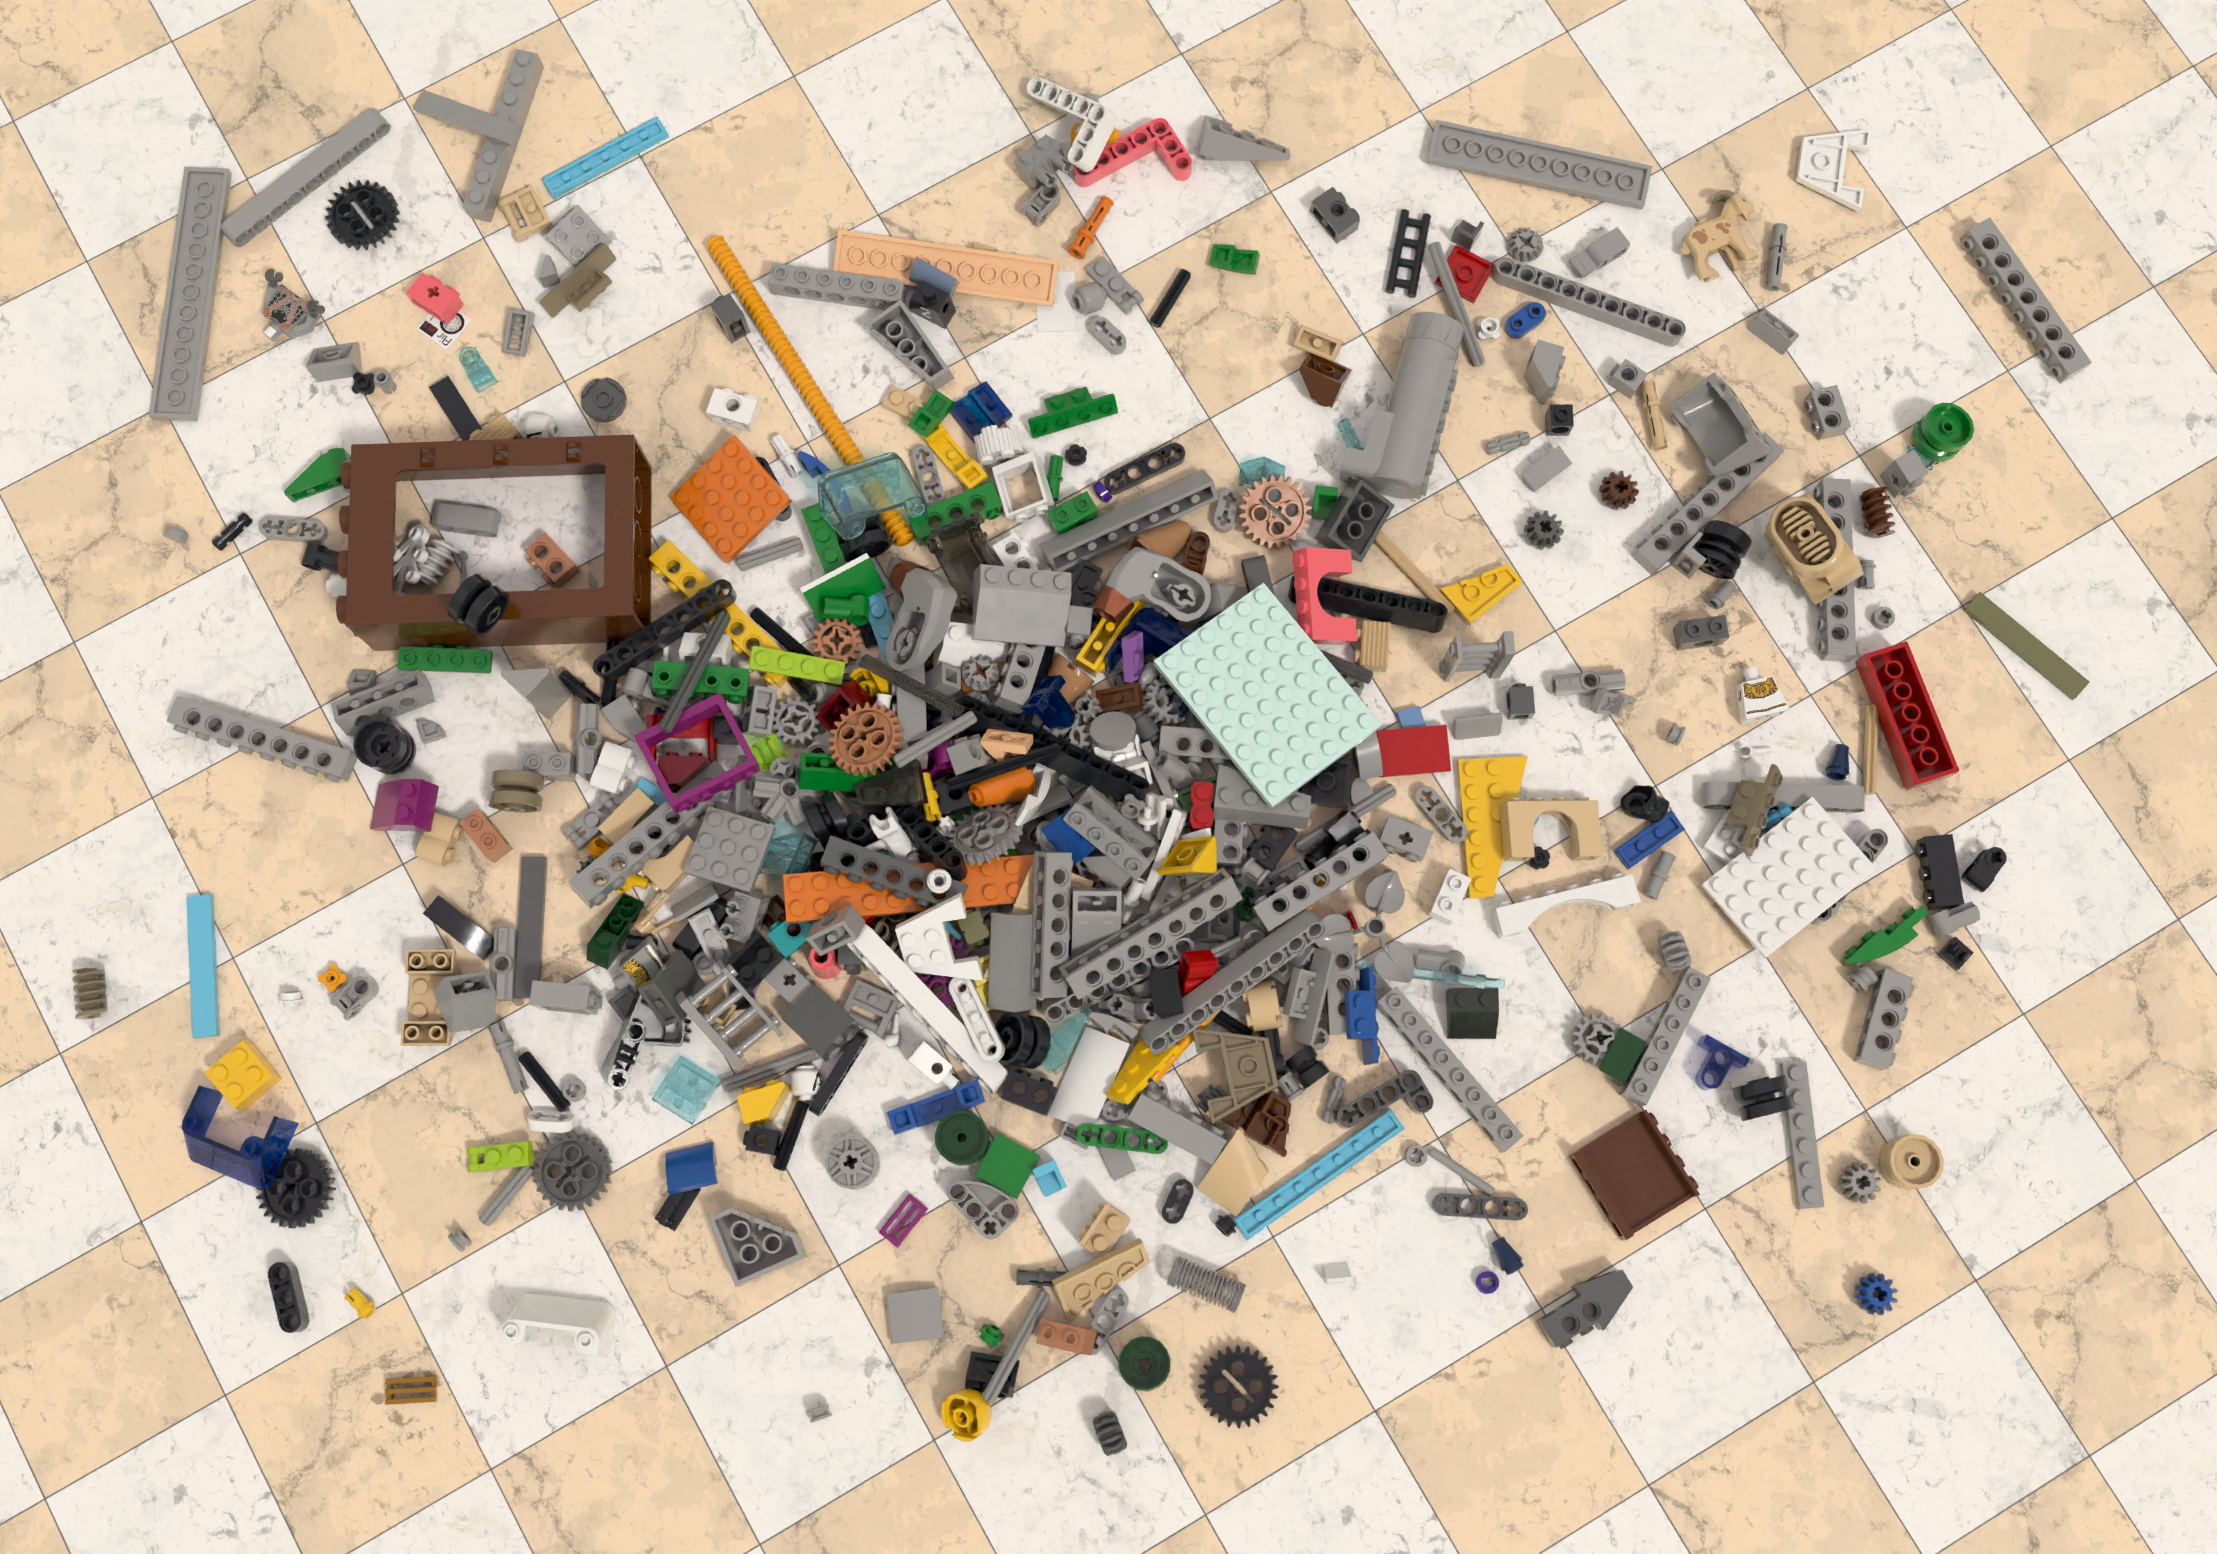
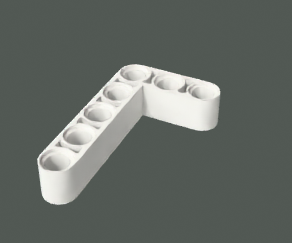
M1033 77L1027 84L1029 95L1046 106L1083 121L1068 152V160L1083 172L1091 171L1095 167L1117 123L1116 114L1096 101L1043 78Z

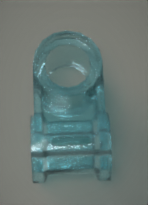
M466 347L461 350L459 360L478 393L498 383L492 371L475 348Z

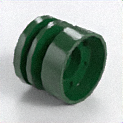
M1140 1336L1132 1339L1123 1347L1120 1353L1119 1370L1121 1376L1131 1388L1138 1391L1149 1392L1159 1388L1167 1380L1170 1373L1171 1359L1168 1351L1160 1341L1152 1337ZM1147 1358L1150 1359L1149 1365L1151 1369L1141 1371V1365L1138 1363L1139 1360L1145 1361Z

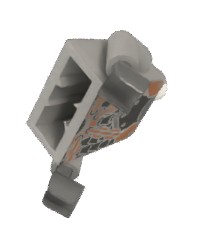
M268 269L265 272V279L270 283L267 284L262 315L271 324L263 333L274 342L282 332L291 339L313 332L317 321L321 317L319 314L325 312V307L317 306L318 300H310L306 303L281 284L279 286L277 282L283 280V274L278 272L275 273L274 277L275 270Z

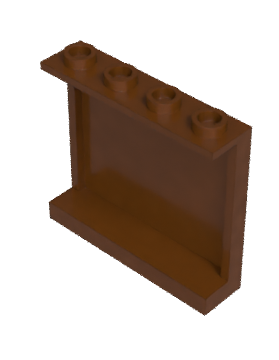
M1647 1110L1640 1111L1568 1155L1620 1240L1631 1238L1640 1229L1692 1197L1700 1195L1697 1190L1699 1188L1697 1182L1691 1175H1687L1684 1170L1685 1164L1678 1154L1675 1155L1670 1148L1672 1146L1670 1139L1666 1134H1661L1657 1127L1658 1121L1651 1112L1648 1113Z

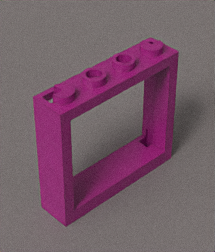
M720 693L682 711L670 733L662 731L659 727L660 723L634 735L675 814L684 810L689 811L693 805L699 802H707L718 792L731 790L736 786V783L744 779L750 780L752 779L751 776L761 771L754 754ZM722 712L748 761L674 797L649 748Z

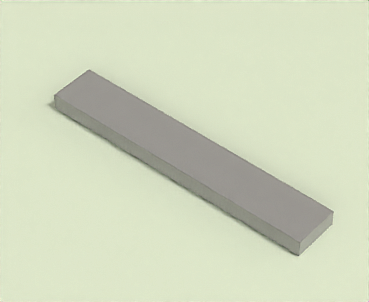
M426 90L422 91L413 107L418 113L510 147L514 145L523 129L515 122Z

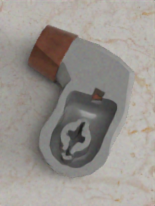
M1134 547L1121 557L1109 572L1092 604V609L1106 620L1120 625L1134 608V603L1139 600L1148 606L1161 609L1177 620L1188 622L1200 618L1207 611L1211 601V587L1205 577L1189 570L1172 558L1140 547Z
M902 561L892 568L889 576L891 589L904 602L887 639L885 653L888 664L892 669L901 672H912L923 665L948 632L951 613L957 603V592L941 576L929 572L924 566L910 561Z

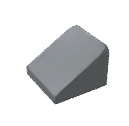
M549 254L545 255L539 275V280L544 288L559 284L560 282L555 263Z
M353 670L347 684L350 696L374 687L376 685L377 672Z

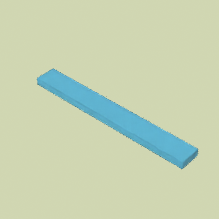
M1389 1109L1233 1221L1245 1239L1249 1240L1405 1128L1393 1111Z

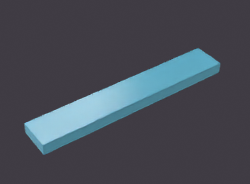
M657 116L542 178V181L552 198L556 199L669 138V134Z
M211 894L187 897L192 1037L198 1039L220 1036L214 898Z

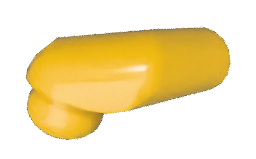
M632 874L626 879L624 886L615 892L623 893L635 886L646 890L650 879Z

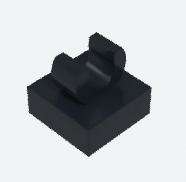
M1955 936L1950 939L1937 955L1957 971L1974 952Z

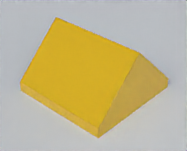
M1208 836L1179 839L1156 872L1158 875L1192 876L1215 873L1217 871L1216 838Z

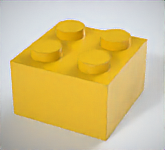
M244 1040L204 1072L234 1109L243 1111L283 1079L255 1044Z

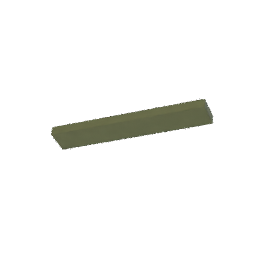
M1981 592L1964 608L1963 611L2070 699L2074 700L2090 682Z

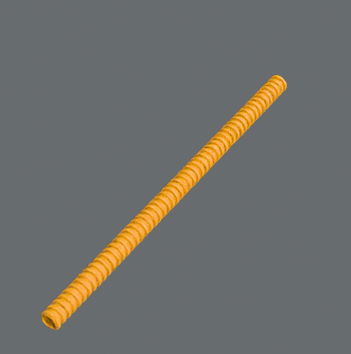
M722 235L712 237L706 244L710 254L717 261V265L724 272V276L731 283V287L738 294V298L745 305V309L748 310L749 315L752 316L753 321L759 327L763 337L766 338L770 348L773 349L777 359L784 366V370L791 377V381L798 388V392L805 399V403L809 405L810 410H813L812 414L816 416V420L823 427V431L827 433L826 435L830 439L831 444H834V448L838 450L837 453L841 456L842 461H845V466L849 467L848 470L852 473L853 478H856V483L860 484L859 487L863 490V494L867 495V500L871 501L870 505L874 507V511L881 512L885 528L889 530L888 533L892 536L893 541H896V546H906L913 540L914 534L910 533L909 527H906L907 523L899 515L900 512L895 510V504H892V500L888 498L889 495L885 492L884 487H881V482L877 481L878 478L874 475L873 470H870V465L866 464L867 461L863 458V454L859 452V448L855 447L856 443L852 441V437L845 430V426L841 424L842 422L838 419V415L830 407V403L823 396L824 394L820 387L816 385V381L809 373L808 368H805L806 366L802 362L801 357H798L799 355L795 351L794 346L791 345L787 335L784 334L783 329H781L776 318L770 312L769 307H766L767 305L763 301L762 296H759L760 294L756 290L755 285H752L753 283L749 279L748 274H745V270Z

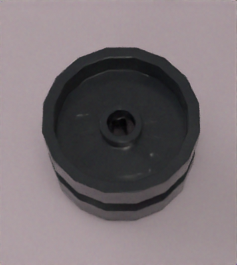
M861 512L842 520L836 525L834 531L839 543L843 544L841 549L847 562L865 553L872 559L890 549L892 540L888 531L884 530L885 522L881 512Z
M474 574L468 577L455 591L447 609L448 616L460 625L465 624V627L476 636H483L491 631L504 615L509 603V594L497 585L492 586V583L481 574Z
M833 791L822 796L821 801L825 808L823 812L814 800L803 805L810 828L816 839H819L824 850L830 836H834L832 832L835 830L840 839L849 840L847 829L850 825Z
M1007 1012L1000 1017L995 1028L1004 1044L1005 1052L998 1062L1002 1065L1018 1066L1026 1069H1035L1040 1066L1046 1059L1050 1049L1051 1035L1047 1022L1041 1017L1016 1012ZM992 1047V1053L994 1054L996 1047Z
M1785 1075L1774 1078H1760L1749 1081L1746 1085L1732 1088L1737 1101L1741 1102L1752 1099L1753 1104L1741 1106L1739 1109L1742 1121L1795 1108L1792 1096L1775 1097V1093L1784 1091L1789 1087Z

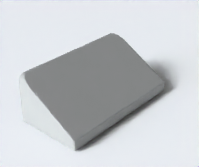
M1765 308L1761 310L1748 326L1749 331L1781 355L1787 351L1799 336L1796 331Z
M1502 713L1456 717L1452 723L1455 740L1500 735Z

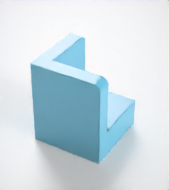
M1055 1160L1032 1170L1045 1197L1067 1187Z

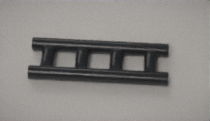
M1402 209L1385 292L1393 294L1395 287L1408 289L1407 296L1415 298L1431 215L1424 213L1422 220L1408 218L1409 210ZM1407 227L1420 229L1418 240L1405 238ZM1403 247L1416 249L1414 260L1401 258ZM1399 267L1412 269L1410 280L1397 278Z

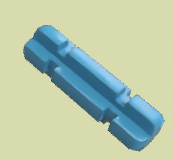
M1784 803L1778 806V810L1773 809L1769 811L1764 830L1781 822V818L1784 817L1785 819L1793 812L1791 807Z

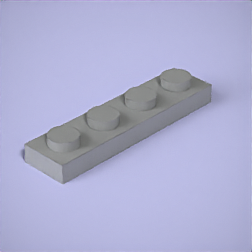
M1150 741L1141 744L1142 754L1148 761L1151 776L1159 793L1173 799V808L1167 811L1171 818L1173 810L1180 809L1176 802L1179 801V797L1175 788H1170L1167 780L1170 777L1154 768V762L1158 758L1159 751L1156 746L1152 747ZM1188 817L1186 818L1182 831L1186 829V822L1189 821Z

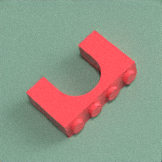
M1305 547L1293 551L1292 563L1294 566L1298 625L1314 644L1345 645L1356 642V618L1330 616L1321 607L1317 595L1318 584L1323 576L1340 577L1352 573L1351 550Z

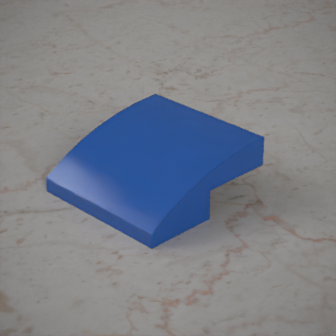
M714 1142L666 1153V1179L670 1195L718 1184Z

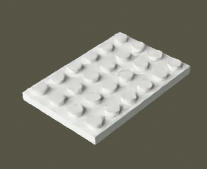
M1811 797L1760 838L1758 848L1754 849L1752 856H1746L1743 851L1701 886L1766 959L1875 872L1877 868L1819 803Z

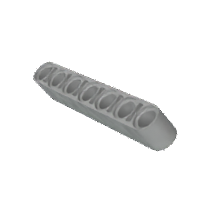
M1740 782L1702 783V807L1707 809H1730ZM1782 783L1776 790L1774 806L1769 809L1778 810V806L1787 803L1792 811H1795L1813 797L1826 812L1865 811L1864 787L1855 785Z
M1183 935L1175 940L1172 945L1162 948L1152 957L1141 961L1143 963L1140 966H1134L1131 970L1123 972L1119 977L1114 978L1110 983L1095 989L1089 996L1082 997L1079 1000L1077 998L1070 999L1075 995L1070 987H1068L1067 997L1044 998L1041 1001V1006L1045 1019L1050 1023H1059L1150 976V970L1164 969L1180 960L1183 952L1193 951L1194 944L1190 935ZM1185 940L1184 943L1177 945L1179 941ZM1164 951L1161 955L1155 956L1158 952ZM1051 1007H1057L1055 1010H1049Z

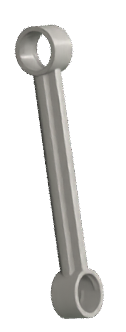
M1247 924L1240 929L1237 937L1209 949L1218 960L1244 948L1246 950L1251 949L1262 941L1265 935L1257 925ZM1253 932L1259 933L1255 941L1245 943V939L1249 934ZM1178 961V962H1176V963H1174V964H1172V965H1170V966H1168V967H1166V968H1164V969H1178V970H1179V963H1180V961ZM1150 976L1131 985L1134 996L1145 997L1152 994Z

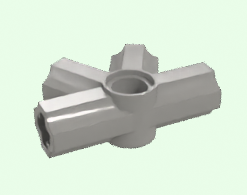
M753 776L750 784L751 797L768 799L759 811L761 818L773 825L777 824L784 812L791 827L807 821L808 817L803 805L812 800L821 805V799L824 795V790L798 789V781L791 778L784 780ZM784 785L790 787L791 796L784 794Z
M1114 994L1100 1001L1097 1013L1122 1019L1124 1022L1143 1024V1022L1149 1023L1157 1017L1154 1012L1153 999L1151 998L1143 999L1123 994Z

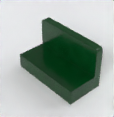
M1623 1028L1620 1029L1598 1068L1599 1071L1613 1078L1611 1082L1618 1086L1625 1084L1647 1042Z

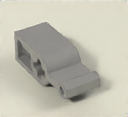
M1616 227L1591 243L1584 251L1573 256L1568 262L1579 277L1583 279L1596 269L1599 270L1625 254L1630 246V242L1620 229Z

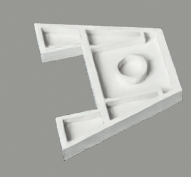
M1872 129L1804 137L1801 141L1796 181L1859 212L1862 209L1864 189L1842 185L1847 149L1867 153L1870 148Z
M961 893L896 925L895 931L904 962L912 972L983 981L984 975L979 957L955 960L945 921L966 918L967 914Z

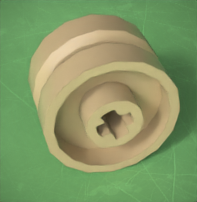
M1911 1134L1891 1139L1884 1145L1879 1155V1166L1882 1175L1891 1185L1899 1189L1913 1190L1931 1186L1940 1178L1943 1171L1944 1159L1940 1148L1933 1140L1924 1135Z

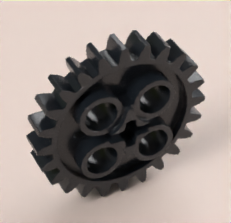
M358 180L357 186H353L349 182V189L346 190L341 186V194L334 192L336 200H329L332 207L326 208L330 215L325 216V219L328 221L327 227L334 238H337L340 244L345 243L347 248H351L353 245L356 250H359L361 245L365 250H368L369 244L377 248V241L385 244L383 237L391 238L392 236L389 231L397 230L393 223L400 222L396 216L400 214L397 208L398 203L385 186L380 187L378 182H375L372 186L369 180L363 185ZM352 201H355L362 212L367 216L369 221L374 226V229L369 228L364 219L351 204Z
M296 1148L295 1151L286 1149L285 1154L277 1153V1160H268L271 1167H262L266 1175L258 1176V1179L263 1183L255 1188L262 1190V1194L256 1196V1199H263L259 1209L267 1208L264 1217L272 1216L271 1223L279 1222V1227L288 1226V1228H296L297 1225L298 1227H306V1222L308 1224L315 1223L314 1217H323L321 1209H330L326 1201L334 1200L329 1195V1192L336 1190L335 1187L330 1186V1183L336 1180V1178L328 1176L333 1169L324 1168L328 1161L319 1160L320 1154L314 1153L312 1155V1150L305 1149L303 1151L301 1148ZM297 1166L300 1167L298 1176L295 1175V1168ZM279 1183H281L282 1190L280 1193L277 1192V1186ZM312 1183H314L315 1190L313 1194L310 1193V1186ZM294 1200L297 1203L295 1211L292 1210V1203L294 1202Z
M1236 1345L1235 1352H1232L1230 1347L1227 1346L1225 1355L1218 1350L1217 1355L1219 1358L1216 1360L1210 1356L1209 1359L1212 1365H1203L1204 1369L1208 1371L1207 1374H1199V1377L1205 1380V1383L1198 1385V1388L1205 1389V1392L1199 1395V1397L1202 1399L1207 1398L1208 1400L1203 1407L1213 1408L1209 1414L1211 1417L1217 1413L1219 1414L1218 1423L1222 1422L1224 1418L1227 1419V1427H1230L1233 1421H1236L1237 1428L1241 1427L1242 1421H1245L1246 1425L1250 1427V1419L1252 1418L1257 1423H1260L1258 1415L1261 1413L1267 1417L1268 1414L1265 1408H1274L1269 1402L1270 1399L1278 1398V1396L1272 1393L1273 1389L1279 1388L1278 1385L1272 1384V1380L1276 1379L1277 1375L1269 1374L1273 1365L1265 1366L1267 1357L1259 1360V1351L1256 1350L1251 1355L1250 1347L1248 1346L1244 1352H1241L1239 1345ZM1241 1361L1245 1366V1370L1241 1375H1234L1231 1367L1234 1362ZM1222 1370H1226L1237 1382L1243 1380L1242 1387L1254 1398L1255 1402L1250 1403L1238 1390L1234 1393L1232 1391L1234 1385L1222 1374ZM1219 1379L1225 1380L1228 1385L1227 1390L1221 1394L1214 1390V1384ZM1258 1379L1262 1382V1390L1254 1394L1249 1390V1384L1252 1380ZM1238 1397L1243 1398L1245 1401L1244 1409L1239 1412L1232 1409V1401Z

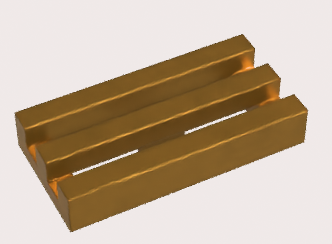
M437 1376L385 1379V1405L437 1401ZM431 1382V1387L393 1389V1384ZM431 1392V1397L393 1399V1394Z

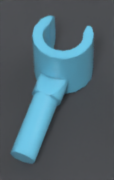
M949 921L945 922L946 929L959 940L962 935Z

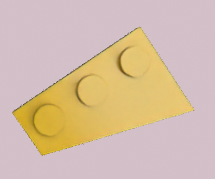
M1140 1038L1107 1091L1106 1096L1111 1101L1128 1105L1148 1085V1079L1156 1071L1161 1072L1166 1067L1165 1062L1172 1055L1176 1057L1182 1050L1178 1045L1174 1044L1160 1054H1153Z

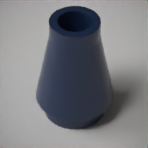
M1835 745L1832 756L1825 768L1827 777L1830 779L1845 780L1846 776L1849 775V747L1847 745Z
M1504 1237L1491 1244L1495 1250L1501 1270L1505 1271L1507 1276L1524 1266L1522 1263L1523 1258Z

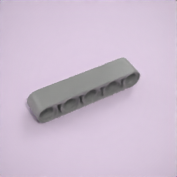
M1873 829L1864 834L1856 843V846L1873 864L1887 846L1888 836L1881 829ZM1871 836L1877 839L1878 846L1871 843ZM1850 892L1823 912L1822 918L1817 917L1811 924L1818 925L1829 920Z

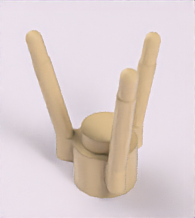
M657 892L633 923L637 930L645 937L650 933L655 936L660 930L676 922L674 917L656 926L658 920L653 916L667 901L670 894H665L654 906L662 892L660 894Z

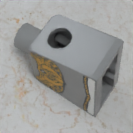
M651 936L643 940L620 960V969L623 973L613 978V982L619 991L629 985H632L634 990L637 991L641 982L652 980L665 964L662 960L664 956Z

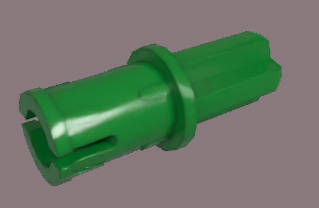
M1052 455L1050 457L1048 475H1046L1053 501H1059L1060 482L1063 481L1061 475L1064 459L1059 455Z

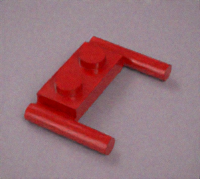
M647 714V729L660 723L664 714ZM715 715L670 737V739H707L708 760L710 762H717V742L713 738ZM656 744L649 748L655 761H657Z

